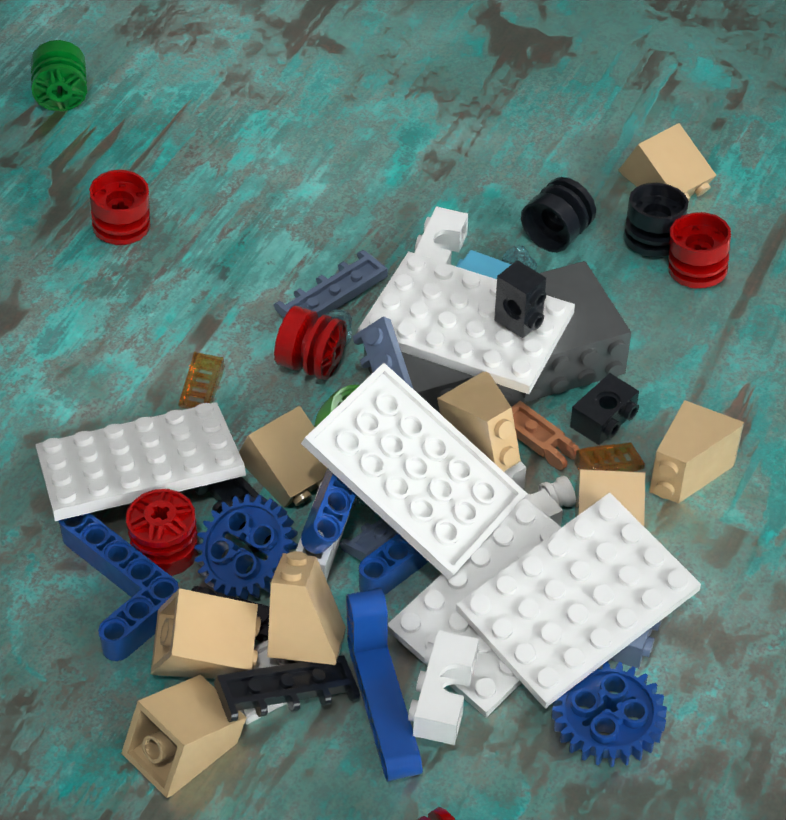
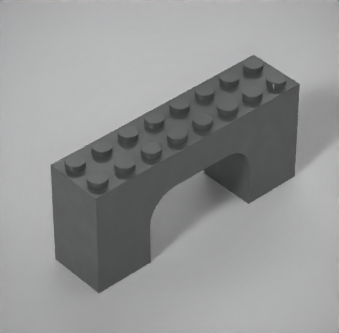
M586 261L539 273L546 277V295L575 304L574 314L530 394L497 384L510 406H513L518 401L523 403L532 402L542 397L587 386L601 381L609 373L616 377L626 373L631 331ZM364 347V357H365V356L367 355V353H366V350H365V347ZM402 352L413 389L439 413L437 398L474 377ZM368 367L370 374H372V368Z

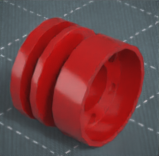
M111 170L95 178L89 190L92 229L96 236L104 242L114 245H129L140 241L147 235L150 228L149 188L147 182L140 175L127 170Z
M694 212L683 215L674 221L670 227L669 273L676 282L690 288H708L724 280L728 273L731 229L725 220L710 213Z
M294 305L285 315L276 337L274 348L276 364L295 371H299L303 367L305 374L315 375L316 378L328 380L338 367L347 338L346 322L338 318L332 319L329 315H322L318 318L316 311Z
M155 489L141 494L131 503L126 513V525L130 544L171 576L182 573L192 566L199 554L194 549V546L199 544V539L197 536L195 508L190 499L181 492L170 489Z

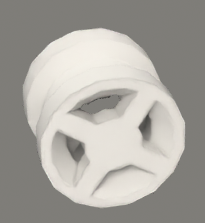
M564 475L557 477L553 483L544 482L538 486V492L545 489L560 507H570L576 503L574 488L570 480Z

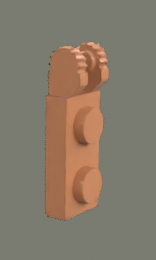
M518 401L511 407L517 439L540 456H545L547 462L552 467L560 471L566 468L568 461L564 455L571 460H576L580 457L581 451L578 445L566 437L563 431L525 403Z

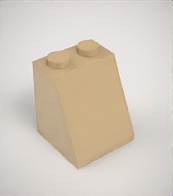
M680 123L639 143L619 168V172L636 187L646 183L669 184L680 189L686 195L688 201L691 198L690 196L694 194L698 197L711 188L710 182L717 176Z
M481 372L437 398L440 414L503 472L521 462L512 408L489 372Z
M684 400L656 451L649 492L663 499L680 503L731 469L736 461L744 422Z
M301 406L294 408L249 434L239 451L245 468L284 508L293 502L298 506L312 496L310 492L320 486L327 467L301 444L304 438L315 428Z
M580 469L575 485V517L608 493H611L644 526L645 472Z
M299 551L283 553L271 581L267 657L336 665L346 633V626L318 559L315 556H307V554Z
M179 588L158 609L151 674L177 677H195L201 674L204 678H216L217 675L253 670L258 658V652L254 649L255 637L258 635L261 625V619L257 616L258 604Z
M200 674L137 701L121 754L168 798L238 743L247 717L239 710L238 720L229 722L216 688Z

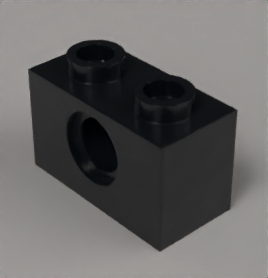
M518 260L497 276L494 320L521 338H524L532 330H537L544 321L546 277Z
M609 373L572 406L570 427L597 445H600L608 437L612 438L615 436L620 426L626 420L630 421L635 417L639 409L637 404L639 390Z

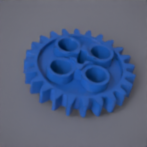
M246 494L243 502L237 496H234L233 506L222 502L223 511L219 514L217 511L212 510L211 513L214 520L212 522L203 521V524L208 529L206 532L197 533V536L203 539V543L194 546V549L202 553V555L195 558V562L202 566L198 573L206 578L204 582L210 587H214L213 590L217 593H225L226 596L230 595L233 597L237 595L244 600L247 599L248 593H250L257 599L259 598L260 588L270 593V582L282 554L289 553L290 550H294L298 546L297 543L291 540L298 535V532L291 527L294 521L286 515L287 511L283 507L278 506L271 498L267 501L262 495H258L255 499L250 494ZM246 521L245 526L239 530L240 525ZM227 533L233 535L248 546H252L262 554L267 555L268 559L262 560L248 550L239 547L231 540L225 538V535ZM269 535H271V538H270V540L268 541V543H266V544L263 545L264 540H265ZM229 549L227 555L224 558H222V554L225 552V550ZM254 563L252 569L246 573L248 566Z
M607 661L603 664V669H596L553 702L552 719H554V731L561 732V743L571 741L569 752L573 753L579 749L582 750L583 761L590 755L595 756V764L598 766L603 758H608L611 767H614L616 758H620L625 765H628L630 755H633L640 761L642 760L643 750L651 753L654 742L660 743L662 731H665L667 707L663 706L664 695L656 694L658 685L656 683L647 685L648 675L646 673L636 677V667L634 666L625 672L623 671L622 662H619L615 669H611ZM610 691L618 692V694H612ZM580 706H587L589 709H583ZM628 717H636L638 720H632ZM599 732H606L610 735H601Z

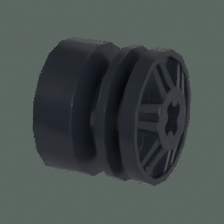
M558 177L551 180L521 211V223L530 240L538 247L549 252L558 253L564 251L593 222L596 216V206L588 190L579 182L567 177Z
M646 183L636 187L629 197L628 216L624 232L626 244L633 251L642 255L652 257L668 256L670 250V227L676 219L687 214L689 201L686 195L680 189L663 183Z

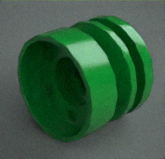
M63 40L48 41L39 45L31 57V89L34 99L44 108L57 112L69 111L78 107L85 100L87 94L84 54L79 47Z

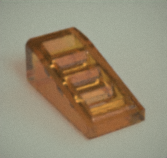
M194 352L179 400V407L189 409L202 404L201 402L189 400L190 396L204 399L203 403L211 404L213 402L225 368L223 357ZM200 370L210 371V372H212V375H210V374H205V373H200L199 371H200ZM196 379L208 380L210 382L209 384L197 382ZM193 387H195V388L205 389V390H207V392H206V393H203V392L193 391L192 389H193Z
M631 442L576 450L575 465L579 471L584 469L635 472L645 468V463ZM628 453L631 461H627L624 454ZM618 457L620 462H616L614 458Z

